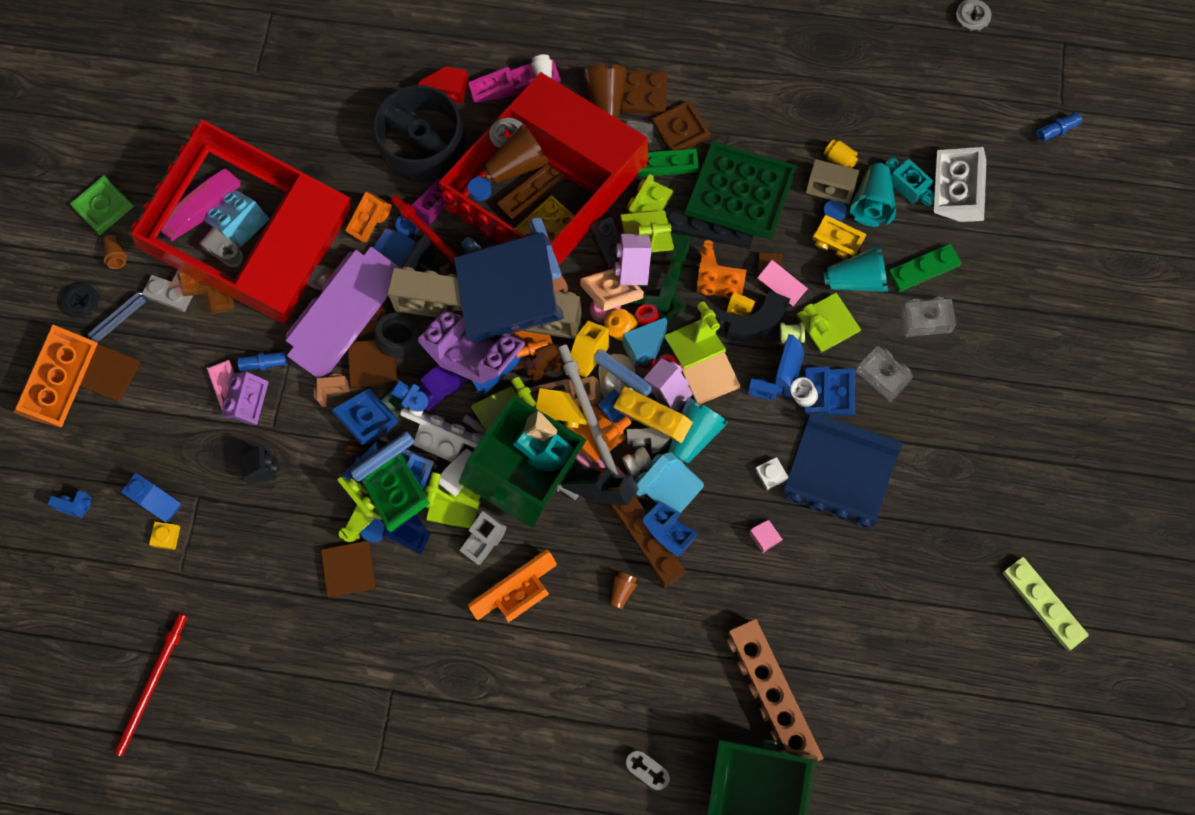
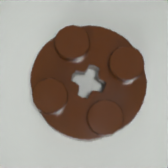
M559 344L545 347L535 353L537 356L531 361L529 357L525 361L524 368L533 380L541 379L548 372H559L564 369L563 366L565 364L558 349L560 347Z

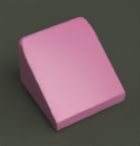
M769 520L749 531V535L762 553L783 540Z

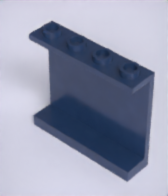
M533 232L528 237L521 239H509L504 244L497 246L489 245L483 250L465 252L462 256L455 258L466 337L475 344L501 337L503 334L508 335L564 319L563 310L556 304L546 247L551 245V241L543 232Z
M811 412L782 496L787 497L786 499L792 503L800 504L802 502L808 504L811 509L818 512H823V510L831 512L838 519L846 520L848 518L854 520L861 527H874L878 522L881 504L903 443Z

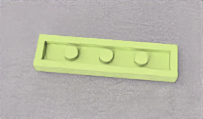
M1024 557L1003 572L1004 576L1067 651L1073 649L1089 636Z

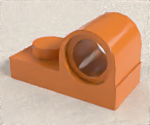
M365 192L345 231L360 241L367 242L376 224L382 223L389 216L392 208L391 205L373 193Z

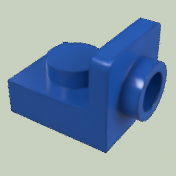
M763 378L751 379L748 395L775 402L777 394L782 395L783 387L776 385V379L774 384Z
M615 389L598 406L612 422H619L625 415L613 408L620 396V393Z
M78 490L75 499L61 495V498L51 496L47 505L56 511L83 518L84 513L90 508L91 496L84 491Z

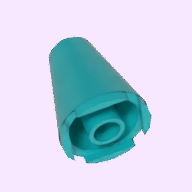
M882 163L873 164L868 168L851 203L850 214L855 216L854 220L865 226L879 227V223L886 222L887 225L895 218L896 205L891 171L888 166Z
M881 246L874 247L828 266V272H824L826 286L830 285L832 290L887 292L888 286L883 287L882 285L887 283L883 254L878 255V252H882Z
M690 397L686 399L681 414L693 423L683 442L680 443L672 439L668 450L682 463L686 462L687 464L728 423L722 416L704 405H698L697 401Z

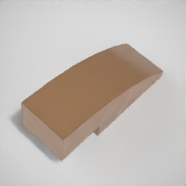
M594 376L581 379L590 404H599L602 401L600 381ZM569 379L529 388L531 390L530 395L536 403L539 388L569 393L578 407H581L573 384Z

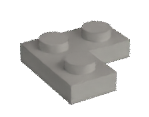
M179 270L172 282L151 275L142 295L149 300L185 312L200 281Z

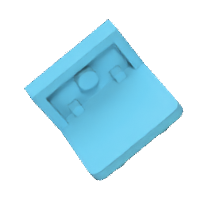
M234 190L227 193L223 198V202L217 207L209 210L204 221L220 230L237 245L239 250L269 220V217L254 200Z
M672 452L663 455L658 454L651 461L652 467L647 473L644 471L635 480L639 488L636 493L638 496L648 494L657 504L661 501L680 513L704 487V483Z

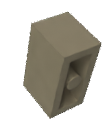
M815 159L806 193L850 205L859 170Z

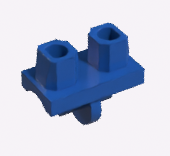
M399 381L390 392L391 395L400 400L398 405L403 408L409 406L412 411L421 412L428 405L427 396L423 392L418 391L420 387L415 384L407 386Z

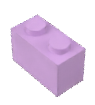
M621 234V242L616 244V257H619V262H615V276H619L620 285H648L651 257L649 235Z
M661 358L644 377V380L652 386L651 393L658 403L677 412L693 393L688 386L689 381L681 373V367L673 361L669 363Z

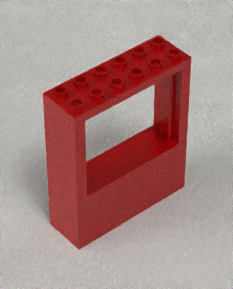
M540 72L496 121L503 118H513L525 124L542 149L541 152L547 157L548 165L593 194L551 243L558 265H560L589 232L591 224L596 223L634 180L638 172L647 165L648 137ZM491 125L438 183L444 208L451 214H457L467 225L475 226L482 235L493 238L500 245L506 243L509 239H521L526 236L467 198L469 196V182L476 177H486L483 172L486 169L484 164L499 149V147L495 148L492 141H490L489 132L492 127ZM506 129L505 136L508 139L511 135Z
M202 119L199 125H195L190 132L191 138L188 143H184L181 146L177 161L169 165L164 182L160 181L158 183L153 200H149L143 208L144 214L140 221L136 220L132 225V238L137 249L285 325L349 215L351 198ZM209 152L286 192L235 279L157 239L158 234Z

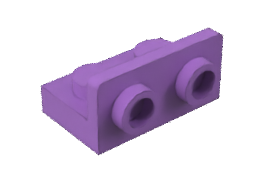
M248 372L234 373L229 380L227 397L223 402L221 416L224 418H235L249 425H257L269 381Z

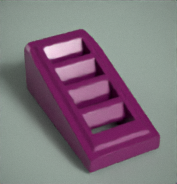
M440 178L411 205L415 209L416 214L428 226L444 208L441 193L437 191V189H440L438 183L441 180Z

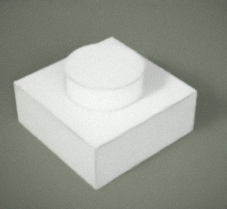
M777 457L755 469L766 490L788 480V476Z

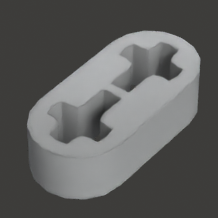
M635 751L628 756L626 760L628 770L654 790H662L668 785V771L645 753ZM641 756L643 758L642 763L647 767V770L644 771L639 767L634 770L631 759L633 757L637 759ZM650 770L656 774L660 771L663 772L665 782L654 785L652 783L654 778L648 772Z

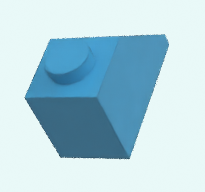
M666 318L624 333L623 347L634 367L648 365L656 359L666 334Z

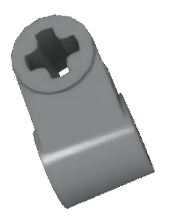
M215 227L199 242V245L206 252L219 259L228 267L235 268L243 262V253L238 250L237 245Z

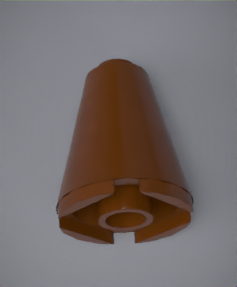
M605 64L586 68L583 77L590 102L619 119L627 77L626 68L612 64V68H605Z
M522 124L485 162L486 169L483 172L490 182L495 180L496 183H500L545 166L549 161L541 152L542 149L529 129L526 128L525 124Z

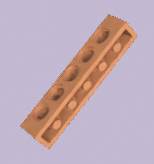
M757 619L729 631V638L726 639L731 652H736L740 659L737 665L742 675H747L751 682L748 688L754 699L758 698L762 707L759 708L763 720L770 722L773 729L770 731L773 741L778 742V745L780 744L783 750L818 756V761L824 759ZM749 644L755 646L757 655L753 657L747 656L744 652V647ZM758 667L765 668L768 672V678L764 680L758 679L755 675V669ZM768 690L776 691L779 695L778 702H769L766 698V692ZM779 713H785L789 716L790 724L788 726H781L778 723L777 716ZM791 736H796L800 739L801 748L799 750L790 748L788 740Z

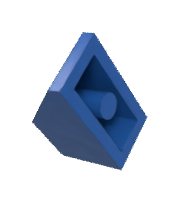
M137 473L134 474L121 491L128 498L166 523L171 520L182 505Z

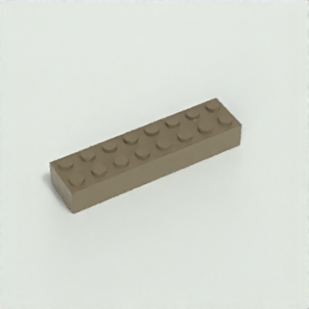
M409 267L394 268L388 295L395 311L437 318L446 309L463 316L457 275L448 274L444 276L438 275L433 271L418 272ZM571 292L555 293L556 304L563 310L564 319L523 331L575 339L578 334L582 314L580 296H576Z

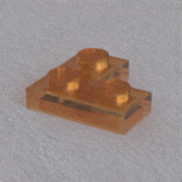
M223 267V268H215V269H217V270L223 272L224 274H226L224 267ZM179 272L178 280L183 296L206 294L211 314L234 311L233 298L183 272Z

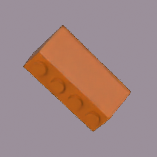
M52 325L13 413L36 422L62 427L98 343Z

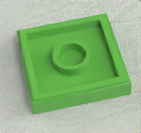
M102 176L70 203L99 235L134 207L105 176Z

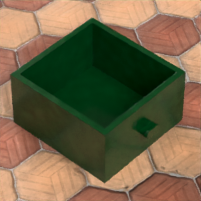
M512 394L466 461L458 483L533 528L573 466L587 439L541 412L555 427L557 435L574 449L565 464L555 471H543L527 463L529 457L516 448L513 443L526 425L527 417L536 411H541Z
M732 739L719 740L708 815H810L818 756L778 749V742L765 739L762 741L763 745Z

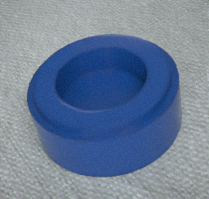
M484 177L473 178L468 184L469 195L476 201L486 200L491 195V184Z
M830 200L824 206L823 216L827 215L841 222L846 215V206L842 202Z
M402 215L396 219L395 227L398 233L407 237L417 233L418 228L410 220H406Z
M375 518L361 531V535L366 541L377 543L385 536V526L379 519Z

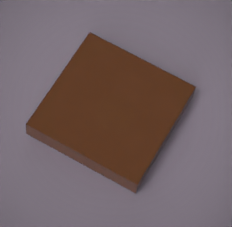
M690 100L651 118V123L669 151L689 149L711 138L710 131Z
M387 338L390 342L395 343L394 338ZM375 340L353 342L348 348L350 387L352 389L397 383L396 358L382 353L378 349Z
M98 344L79 387L120 403L141 362Z
M369 541L321 550L327 597L332 598L377 589Z

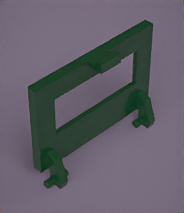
M671 234L673 246H676L659 297L643 294L642 299L627 303V305L640 307L644 304H652L657 310L668 311L692 240L690 236Z

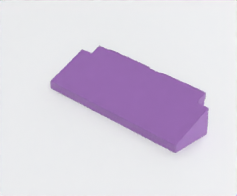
M372 247L368 249L365 255L357 250L348 253L323 285V293L320 297L314 298L287 332L286 341L293 346L287 356L316 378H326L389 296L388 291L394 268H401Z

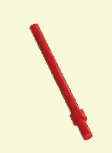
M398 195L393 196L391 202L400 210V214L406 220H410L424 235L428 236L429 240L456 267L455 258L458 256L416 214L415 209L410 204H406Z
M178 614L171 631L167 632L164 638L166 642L114 750V754L123 757L170 654L182 637L179 635L188 617Z

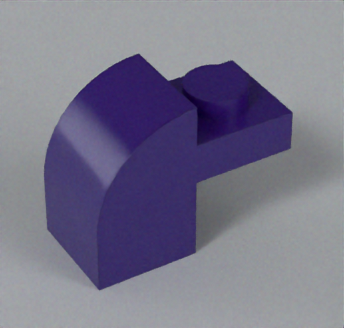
M440 365L432 369L421 379L423 384L418 390L423 392L428 398V405L425 409L428 412L433 411L446 395L457 393L467 382L468 378L442 368Z

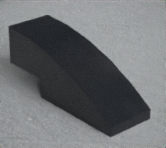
M609 468L572 469L561 483L564 489L577 495L614 505H628L639 490L631 474L612 475Z

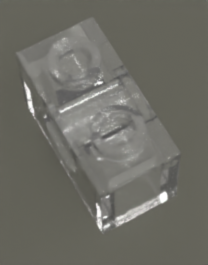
M936 297L930 301L914 299L905 303L901 311L905 337L952 333L956 326L952 299H944L943 297ZM923 313L931 314L933 319L926 318Z
M878 345L859 364L856 370L858 375L890 402L904 390L913 378L907 366L899 364L893 359L892 354L888 350L881 349ZM880 370H889L891 376L883 375Z

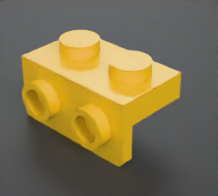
M825 215L817 232L813 235V241L816 242L815 245L823 250L830 248L836 251L835 255L845 260L858 253L866 234Z

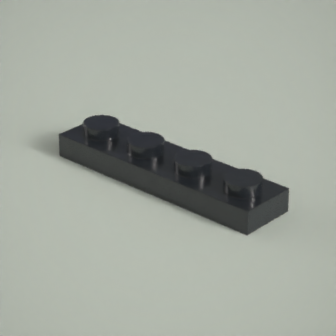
M667 208L666 217L668 223L671 224V233L751 249L754 235L685 215V210Z

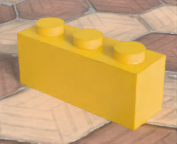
M625 386L613 407L623 415L680 443L683 442L693 423L683 414Z

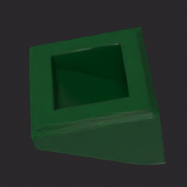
M674 292L668 311L658 310L661 319L666 318L668 322L687 308Z
M394 384L379 400L398 417L404 408L398 405L400 400L390 394L395 386Z

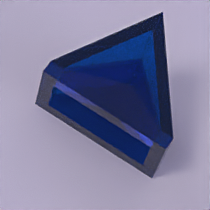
M415 514L392 532L385 528L382 536L388 543L421 555L431 533L426 530L418 515Z

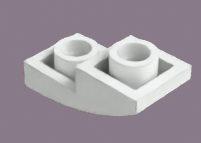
M468 449L464 450L442 472L439 486L454 497L464 487L458 482L466 461L472 454Z

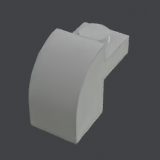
M651 428L627 429V445L641 448L646 447V444H651V453L663 450L672 440V438Z
M482 511L468 530L472 534L459 551L476 564L481 565L492 548L499 544L506 531V526L487 511Z

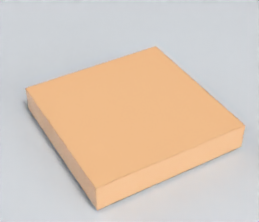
M614 268L580 279V286L603 311L643 298L644 292L638 285H620L619 276H615Z
M725 352L685 370L680 365L682 374L689 381L688 386L698 405L740 388V384Z

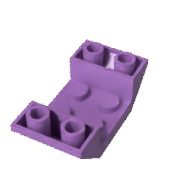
M446 309L418 338V342L440 367L480 384L499 376L525 345L524 341L507 334H503L496 343L487 340L475 344L466 337L464 317Z

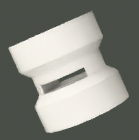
M801 377L793 381L790 391L795 401L802 407L812 406L818 398V393L811 380Z
M644 447L637 449L633 455L627 454L622 457L623 463L632 478L637 477L640 471H648L652 467L650 464L652 460Z

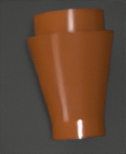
M108 235L103 239L104 262L111 269L122 268L126 264L127 255L120 246L117 237Z
M619 571L618 575L614 577L609 604L623 609L624 604L637 586L635 584L637 578Z

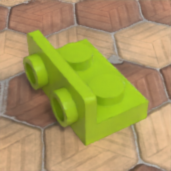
M649 174L646 180L643 179L640 182L637 190L639 193L636 198H631L627 210H629V214L663 211L673 196V190L654 182V176Z

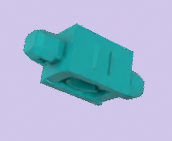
M891 157L887 160L885 165L890 168L893 187L913 205L921 198L922 203L931 207L935 201V193L932 190L929 191L933 180L910 159L906 160L902 165H900L901 162L896 158ZM907 180H912L915 184H911Z

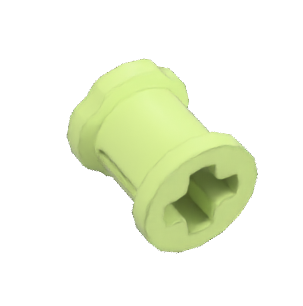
M804 322L795 325L780 323V343L787 341L788 334L794 335L800 343H804Z

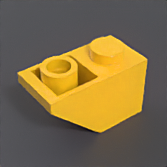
M587 321L577 334L570 354L573 361L577 362L579 375L587 378L597 364L594 355L598 350H604L605 352L608 350V328Z
M539 388L536 409L556 421H565L564 426L578 428L579 424L587 425L585 415L569 393Z

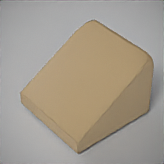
M536 411L527 417L524 434L546 441L557 434V430L541 412Z

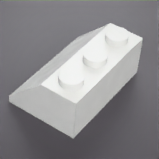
M983 147L937 150L934 213L960 222L984 221L986 156Z

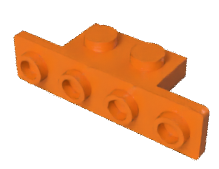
M545 550L521 568L516 569L501 582L496 583L491 589L476 597L468 604L469 609L475 618L479 620L498 607L507 621H512L549 595L538 578L554 568L557 563L549 550Z

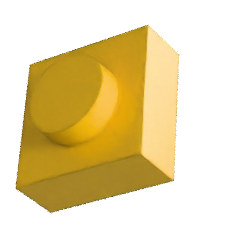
M734 292L726 312L737 316H749L755 301Z
M154 522L149 545L175 550L180 526Z

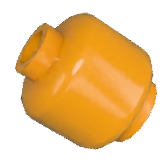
M618 308L607 314L604 327L608 328L611 337L623 341L624 333L637 329L638 322L630 312Z

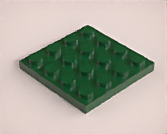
M712 141L685 215L773 240L797 165Z

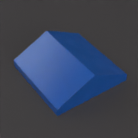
M370 389L365 390L332 410L361 444L379 440L398 423L397 418Z

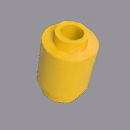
M832 140L824 151L827 160L836 165L853 168L858 161L856 157L857 152L841 141Z

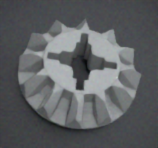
M966 0L959 5L956 12L957 22L961 23L962 28H969L970 32L976 29L980 31L983 27H987L991 20L990 8L980 0ZM973 10H975L974 13L976 17L974 21L971 19L970 16Z
M503 118L496 121L489 132L490 141H492L494 147L500 148L507 140L505 136L506 129L512 135L522 123L513 118Z

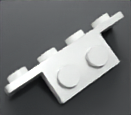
M409 406L400 412L401 416L420 424L413 445L450 462H453L461 454L464 443L476 448L484 437L478 433L472 434L465 431V428L461 425H451L444 422V419L438 415H429L423 411H412Z

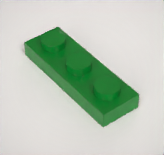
M697 149L648 152V163L638 172L636 177H645L649 174L658 176L698 172Z
M949 244L895 267L888 274L898 292H901L959 267L961 261L952 245Z

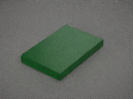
M399 453L361 480L386 528L390 532L430 504L402 453Z

